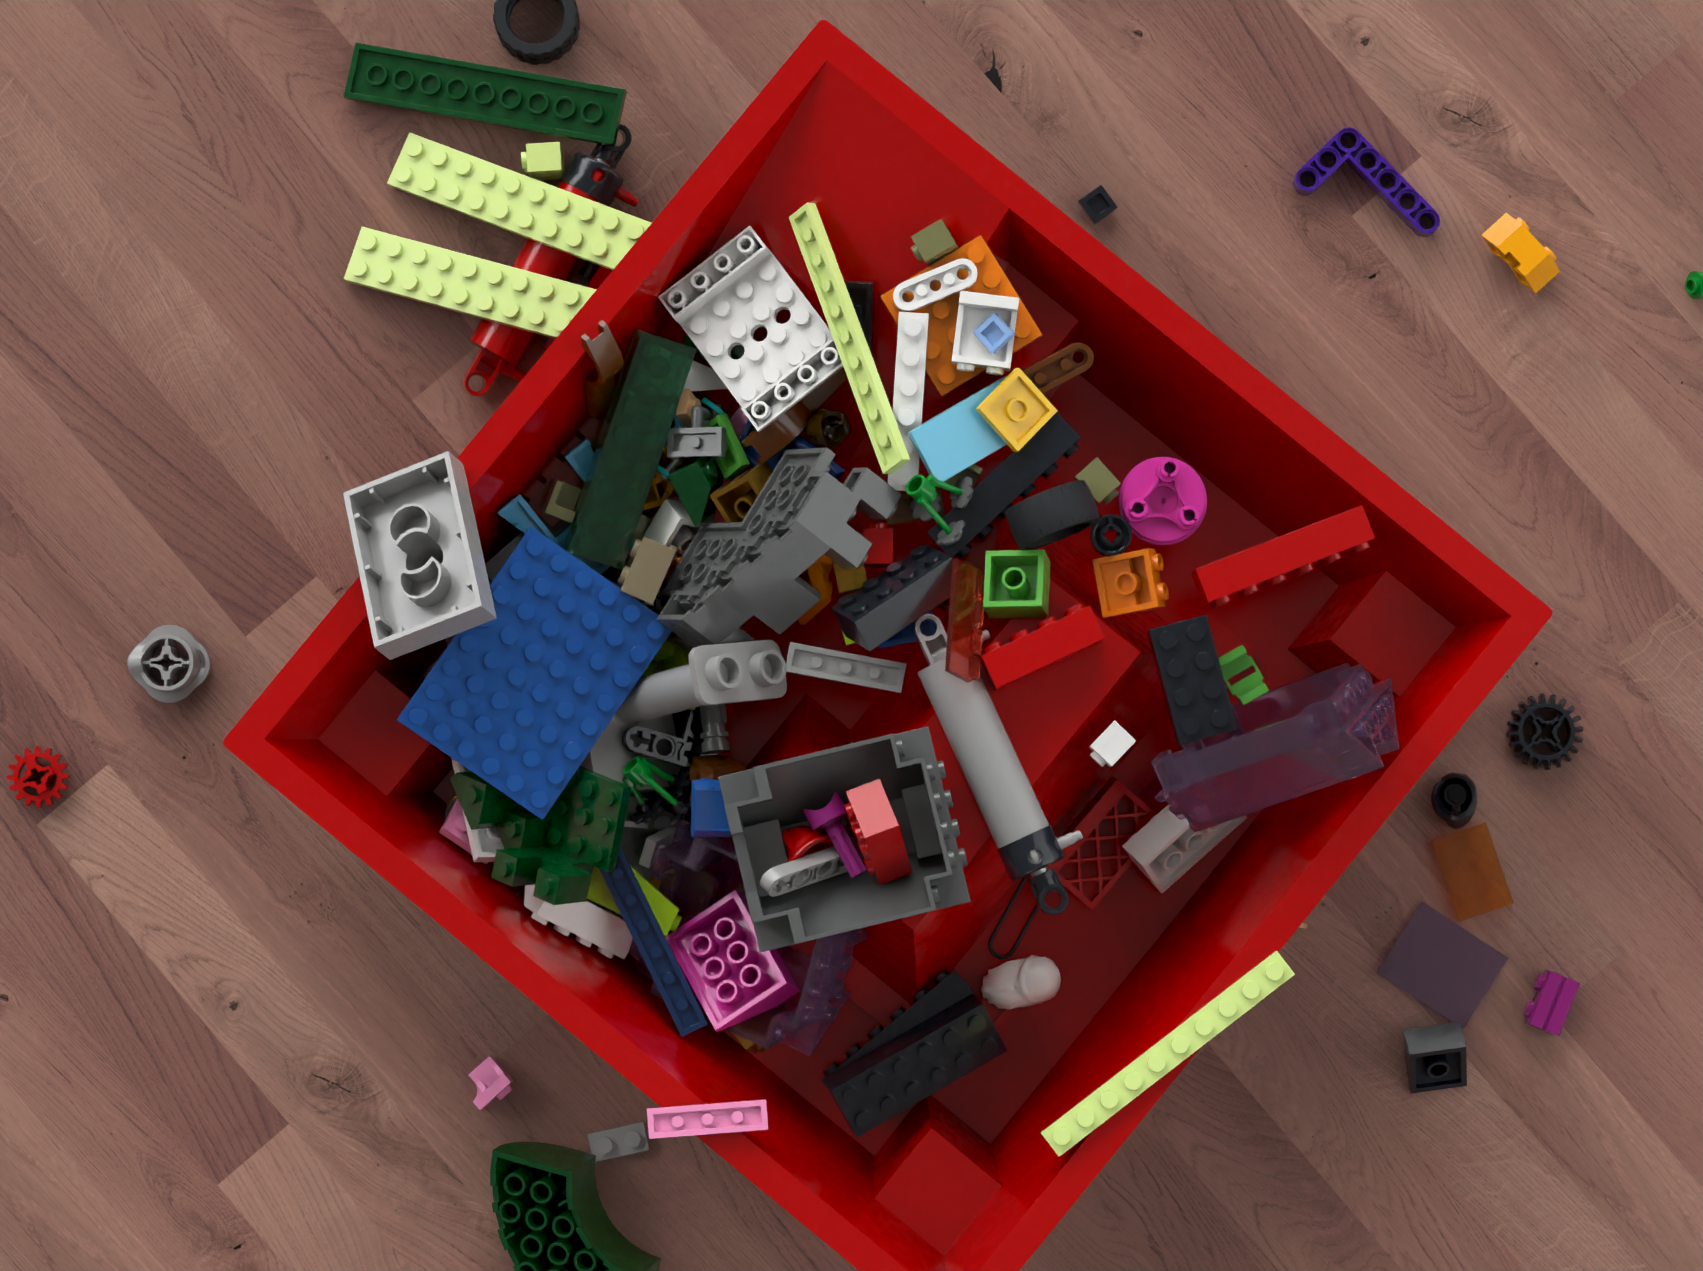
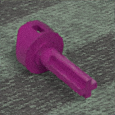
M838 791L834 792L832 800L824 808L816 811L802 810L813 831L819 828H826V832L851 878L867 870L845 827L840 822L843 818L842 816L847 812Z

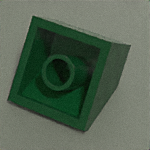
M690 458L668 475L694 526H699L717 508L709 496L722 486L724 479L716 459Z

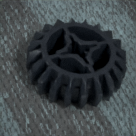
M1544 693L1539 694L1538 703L1533 696L1528 697L1529 707L1524 702H1519L1518 707L1522 713L1512 710L1511 715L1517 721H1507L1506 724L1509 727H1514V731L1506 732V737L1515 736L1516 740L1508 744L1509 748L1518 746L1520 749L1515 752V758L1525 754L1526 757L1523 760V764L1528 765L1533 759V769L1536 770L1539 769L1541 762H1543L1545 770L1551 769V761H1553L1556 768L1561 767L1560 757L1564 761L1570 762L1571 757L1567 751L1574 754L1578 753L1579 750L1572 743H1582L1583 741L1582 738L1575 736V732H1582L1583 727L1574 726V722L1580 721L1581 717L1575 716L1571 718L1569 715L1574 712L1575 707L1570 706L1566 710L1563 709L1567 700L1563 698L1558 704H1555L1556 695L1554 694L1550 695L1548 702H1546ZM1536 709H1549L1558 715L1550 721H1544L1540 716H1536L1533 711ZM1527 718L1533 732L1528 741L1525 742L1522 729ZM1562 722L1566 726V739L1563 746L1557 737V729ZM1541 724L1543 727L1554 724L1548 731L1549 739L1546 736L1536 739L1541 733ZM1542 742L1550 748L1552 747L1556 753L1540 755L1531 749Z

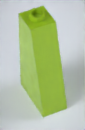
M630 865L664 935L667 936L669 930L675 932L682 916L677 915L679 907ZM593 866L587 899L621 914L599 868Z

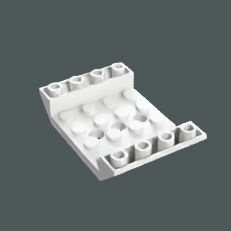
M751 226L744 229L658 297L742 407V411L758 432L843 368L829 327ZM783 309L789 310L791 313L790 319L786 323H778L776 320L778 312ZM759 327L767 328V337L763 341H755L753 338L755 330ZM736 345H742L745 349L744 355L740 359H732L730 355L732 348Z

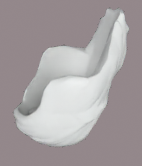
M1031 955L1027 958L1008 961L998 967L989 969L988 975L983 977L981 991L983 998H987L988 1004H994L997 1008L1010 1010L1018 1007H1029L1044 1003L1055 997L1060 988L1061 977L1058 967L1051 959Z

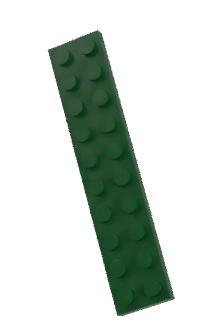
M355 42L343 97L347 100L615 147L627 91L615 87Z

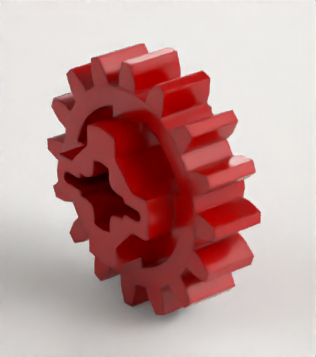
M35 746L34 753L29 748H25L24 757L17 754L14 756L18 763L17 765L9 764V768L14 770V774L8 775L7 779L14 780V784L9 787V790L18 791L15 797L17 800L25 797L26 806H30L35 801L36 807L42 808L43 801L51 806L53 805V797L63 798L59 791L60 789L69 788L63 781L64 779L71 778V776L63 772L68 767V764L59 763L62 757L61 754L58 753L51 756V748L47 747L44 753H42L41 746ZM37 758L47 759L53 765L42 766ZM26 764V773L24 777H21V771ZM36 770L42 773L47 772L41 778L42 783L30 781L36 776ZM57 776L56 784L53 787V789H51L50 784L52 782L53 777ZM30 787L36 788L40 796L31 795L25 789Z

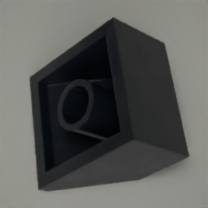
M1460 1022L1403 1030L1404 1054L1410 1093L1467 1086L1466 1043Z

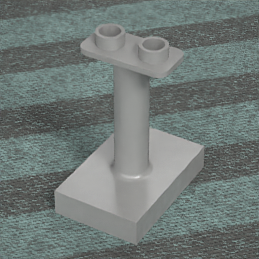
M449 451L343 493L374 648L391 660L445 638L448 646L456 634L497 619L464 464Z
M773 640L702 645L690 651L689 664L665 671L663 660L658 661L652 675L639 678L580 766L625 784L622 781L625 777L622 773L625 765L634 757H639L640 759L644 757L649 763L669 775L674 774L678 776L681 767L626 750L622 744L624 731L630 727L642 726L676 737L673 713L702 705L760 701L783 697L787 690L785 677L786 663L782 657L780 647ZM638 732L635 735H630V740L634 741L633 746L640 743L649 745L651 741L640 739ZM661 739L656 744V750L660 755L666 756L670 751V745L666 740ZM651 772L653 774L652 779L664 790H667L670 786L668 781ZM649 784L644 787L635 785L640 793L656 791Z

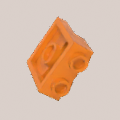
M1147 548L1092 560L1103 618L1165 607L1164 600L1169 599V591L1166 583H1161L1159 571H1163L1164 564L1161 554H1156L1155 549Z

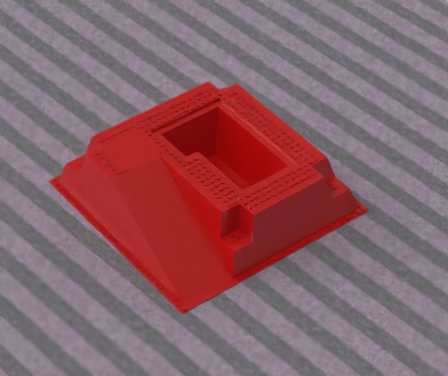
M823 19L817 23L457 457L464 464L485 564L522 532L500 516L496 510L519 493L539 517L544 513L542 508L554 478L564 482L573 470L563 455L571 450L574 444L582 437L591 434L600 436L613 418L619 416L625 418L624 409L635 406L638 396L629 395L627 392L648 342L712 368L706 359L682 340L687 333L672 317L658 297L748 226L753 228L828 326L789 217L807 202L815 203L844 281L875 282L873 360L893 411L898 325L880 296L929 267L924 260L919 263L911 249L915 243L911 236L942 219L959 248L976 237L982 236L1042 333V337L1012 354L1010 372L1004 371V375H992L984 371L941 397L925 371L922 424L1000 378L1008 376L1015 368L1023 370L1072 343H1084L1093 351L1094 361L1092 366L1085 372L1043 393L1057 409V413L1081 437L1077 442L1080 448L1068 459L1062 456L1055 463L1058 468L1047 479L1041 476L1033 484L1037 488L1027 498L1056 486L1075 481V476L1097 457L1121 483L1116 489L1118 492L1125 477L1136 465L1151 458L1170 457L1188 464L1200 476L1206 489L1207 508L1202 523L1187 539L1176 544L1160 546L1146 543L1132 534L1131 542L1123 552L1127 553L1152 548L1155 549L1156 554H1161L1164 568L1163 571H1159L1161 583H1166L1169 591V599L1164 600L1165 607L1103 618L1092 560L1107 556H1102L1092 547L1089 538L1092 526L1055 543L1033 549L1045 550L1050 560L1048 618L1054 616L1057 621L1065 617L1064 612L1078 604H1082L1083 608L1090 605L1105 639L1096 645L997 691H994L980 661V657L984 655V648L999 641L1002 646L1012 642L1010 639L1012 635L1024 629H1028L1029 633L1038 630V623L1048 618L990 619L983 608L984 595L980 600L959 612H948L936 606L932 609L933 615L941 621L950 643L976 632L988 630L990 638L970 648L969 651L1044 815L1057 838L1063 835L1111 777L1121 781L1156 814H1159L1176 796L1187 789L1197 777H1200L1209 770L1229 789L1247 818L1162 894L1134 862L1093 910L1062 885L1069 898L1065 910L1059 914L1048 915L1038 909L1013 955L1007 959L994 957L988 949L989 938L1022 878L1016 881H1012L1009 878L998 854L996 843L917 672L929 666L919 643L913 642L879 649L877 646L871 651L857 643L846 645L842 629L831 607L836 605L841 597L850 593L839 594L835 570L832 565L831 572L828 575L829 581L832 582L831 602L805 625H800L799 621L796 620L784 632L778 634L753 615L740 628L757 641L773 640L780 647L785 663L790 642L905 663L907 666L902 693L786 672L787 690L783 697L725 704L727 717L725 727L726 731H729L727 740L730 741V751L717 753V755L726 754L747 767L746 770L753 769L752 767L928 726L937 762L943 761L947 778L941 779L944 791L950 790L954 807L948 808L951 820L957 819L961 836L955 838L958 849L964 848L968 865L963 866V871L971 902L777 948L779 955L799 989L798 993L786 1000L798 1017L794 1019L796 1024L785 1034L779 1032L772 1038L774 1043L763 1053L760 1051L753 1053L746 1050L728 1028L719 1032L715 1031L697 996L695 998L708 1025L681 1037L635 941L625 959L613 955L611 959L597 951L599 946L592 943L589 948L575 940L577 935L570 932L569 936H565L553 929L554 923L548 921L544 925L531 917L533 912L524 906V899L516 893L521 886L511 887L491 878L494 862H489L487 865L483 862H473V857L470 853L439 833L445 822L444 815L448 800L452 795L456 794L450 777L455 775L452 759L398 722L397 718L447 647L446 638L389 660L374 648L360 575L223 740V745L660 1107L766 1099L768 1130L695 1136L859 1271H1020L1198 1050L1060 1157L1040 1132L1269 955L1281 950L1551 618L1553 612L1550 607L835 26ZM787 309L779 311L776 316L777 322L780 324L786 323L790 319V311ZM603 320L608 325L621 351L624 363L623 368L615 374L617 404L599 419L595 420L588 414L585 379L597 369L588 353L581 346V336L586 334L590 337L591 341L600 335L598 323ZM757 328L753 334L754 340L757 341L759 338L763 341L768 334L767 328ZM1079 351L1073 354V361L1080 362L1083 357L1082 353ZM847 378L817 409L823 408L839 411L847 415L850 420V434L839 445L830 449L836 454L833 461L845 470L840 483L844 484L853 468L863 467L869 468L888 483V474L882 473ZM729 389L691 391L700 402L705 397L715 405L721 404V410L730 417L740 407V404ZM673 417L668 421V428H674L675 426ZM801 432L800 435L810 442L807 433ZM614 444L609 451L612 458L615 455L618 445L616 446ZM1005 445L986 457L1005 460L1013 451L1008 445ZM649 452L642 466L644 473L654 471L651 467L652 462ZM920 458L919 474L927 478L929 473ZM982 459L974 464L981 467ZM748 465L744 470L737 474V476L751 469L752 467ZM941 488L946 515L954 507L951 506L950 491ZM897 490L899 493H906V491ZM631 493V496L626 506L637 511L634 498ZM1119 494L1107 505L1102 501L1097 506L1100 517L1108 514L1121 516L1118 505ZM1019 496L1012 504L1015 505L1025 499ZM591 500L590 503H589V505L592 506L594 503H593V501ZM616 503L618 509H620V507H621L622 505L619 504V503ZM660 506L638 512L652 518ZM1363 506L1375 539L1369 542L1370 547L1367 550L1350 556L1349 551L1341 553L1342 558L1334 563L1322 566L1320 561L1313 564L1315 569L1297 577H1295L1293 572L1286 575L1287 579L1284 582L1271 587H1267L1266 583L1258 585L1259 590L1242 598L1237 593L1230 596L1231 601L1217 608L1212 609L1211 604L1203 606L1191 575L1195 569L1350 509ZM856 507V514L847 522L850 527L863 536V528H869L871 523H886V519H872ZM1007 517L1003 520L1000 518L994 551L1020 550L1009 528ZM931 519L928 522L918 521L887 526V528H893L894 562L903 560L910 555L914 548L920 545L928 544L941 551L927 536V532L937 522ZM1109 530L1105 533V537L1112 542L1116 539V533L1113 530ZM955 556V557L953 558V561H954L955 565H956L957 563H959L960 561H962L963 558H961V559L959 560V559ZM888 566L864 567L867 580L878 577L886 571ZM1207 615L1218 658L1243 644L1247 651V656L1251 655L1264 678L1262 682L1266 684L1269 691L1242 706L1236 695L1232 696L1226 685L1237 730L1177 746L1147 631ZM1252 665L1227 680L1232 686L1256 671ZM1115 720L1136 742L1112 767H1109L1107 764L1101 767L1090 756L1093 751L1089 746ZM1246 742L1266 769L1261 774L1263 780L1250 789L1247 785L1239 787L1221 760ZM1125 794L1117 802V814L1133 813L1132 800ZM1137 805V812H1144V811ZM1113 808L1108 812L1107 815L1113 814ZM673 809L670 810L671 813L677 814ZM1149 815L1138 816L1139 830L1150 822L1151 817ZM1133 817L1118 818L1119 834L1134 833ZM896 818L902 834V825L900 821ZM1113 818L1102 819L1098 824L1099 836L1114 835ZM1094 830L1088 837L1094 836ZM853 835V836L850 837V839L852 840V842H853L855 848L858 850V847H857V844H856V842H855L854 835ZM733 837L692 838L691 844L687 849L675 854L685 859L675 880L677 891L673 903L679 907L677 915L682 916L677 929L734 890L746 896ZM1130 837L1119 838L1120 854H1127L1123 845ZM1115 839L1099 840L1100 856L1116 855ZM1095 840L1084 841L1079 846L1080 858L1096 856ZM1075 852L1070 858H1076ZM1120 858L1121 864L1125 861L1126 858ZM1116 859L1100 860L1101 876L1113 875L1117 870ZM1096 860L1081 862L1082 878L1097 877ZM1076 862L1065 863L1058 873L1065 879L1077 878ZM1027 880L993 940L992 947L997 954L1005 955L1010 952L1037 903ZM1102 880V886H1103L1108 880ZM1097 881L1082 882L1083 895L1089 900L1098 892ZM1077 882L1071 883L1078 890ZM1054 891L1048 892L1045 896V904L1053 909L1059 906L1061 899L1058 893ZM1031 955L1047 957L1055 963L1061 977L1060 988L1055 997L1041 1004L1013 1008L996 1030L1007 1052L861 1136L856 1137L829 1089L822 1082V1079L825 1077L823 1071L835 1061L838 1065L848 1058L845 1053L857 1043L863 1046L870 1040L867 1036L868 1033L879 1024L883 1028L892 1021L889 1018L892 1013L901 1006L905 1010L914 1003L911 998L924 987L929 991L935 986L936 983L933 979L945 969L949 972L955 969L978 999L982 1001L983 993L981 988L983 977L988 975L989 969L998 967L1005 962L1027 958Z

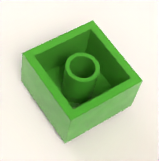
M1045 550L986 551L983 608L990 619L1048 618L1050 560Z

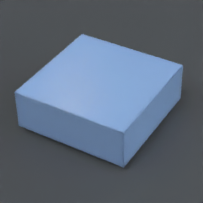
M996 312L973 332L991 354H995L1016 335Z

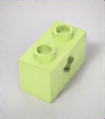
M560 142L526 144V152H521L524 174L528 173L529 177L536 180H554L562 177L564 173V155Z

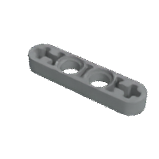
M833 846L769 869L762 876L760 885L770 896L775 897L847 872V869Z

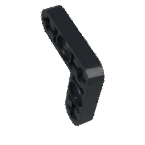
M700 706L695 707V710H687L680 738L642 726H634L625 730L622 735L624 748L641 756L684 769H690L693 766V760L688 763V758L684 756V752L690 751L693 742L687 743V738L691 741L703 743L700 736H695L690 729L691 723L694 720L701 721L700 715H694V711H700ZM638 732L640 739L651 741L649 745L640 743L633 746L634 741L630 740V735H635ZM661 739L666 740L670 745V751L666 756L660 755L656 750V744ZM701 744L693 746V755L705 756V754L701 753Z

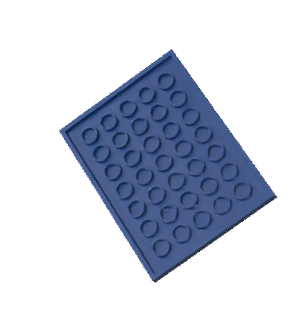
M530 526L490 584L497 619L458 633L453 637L401 712L397 721L543 820L672 631L656 620L659 616L629 594L621 591L615 584Z

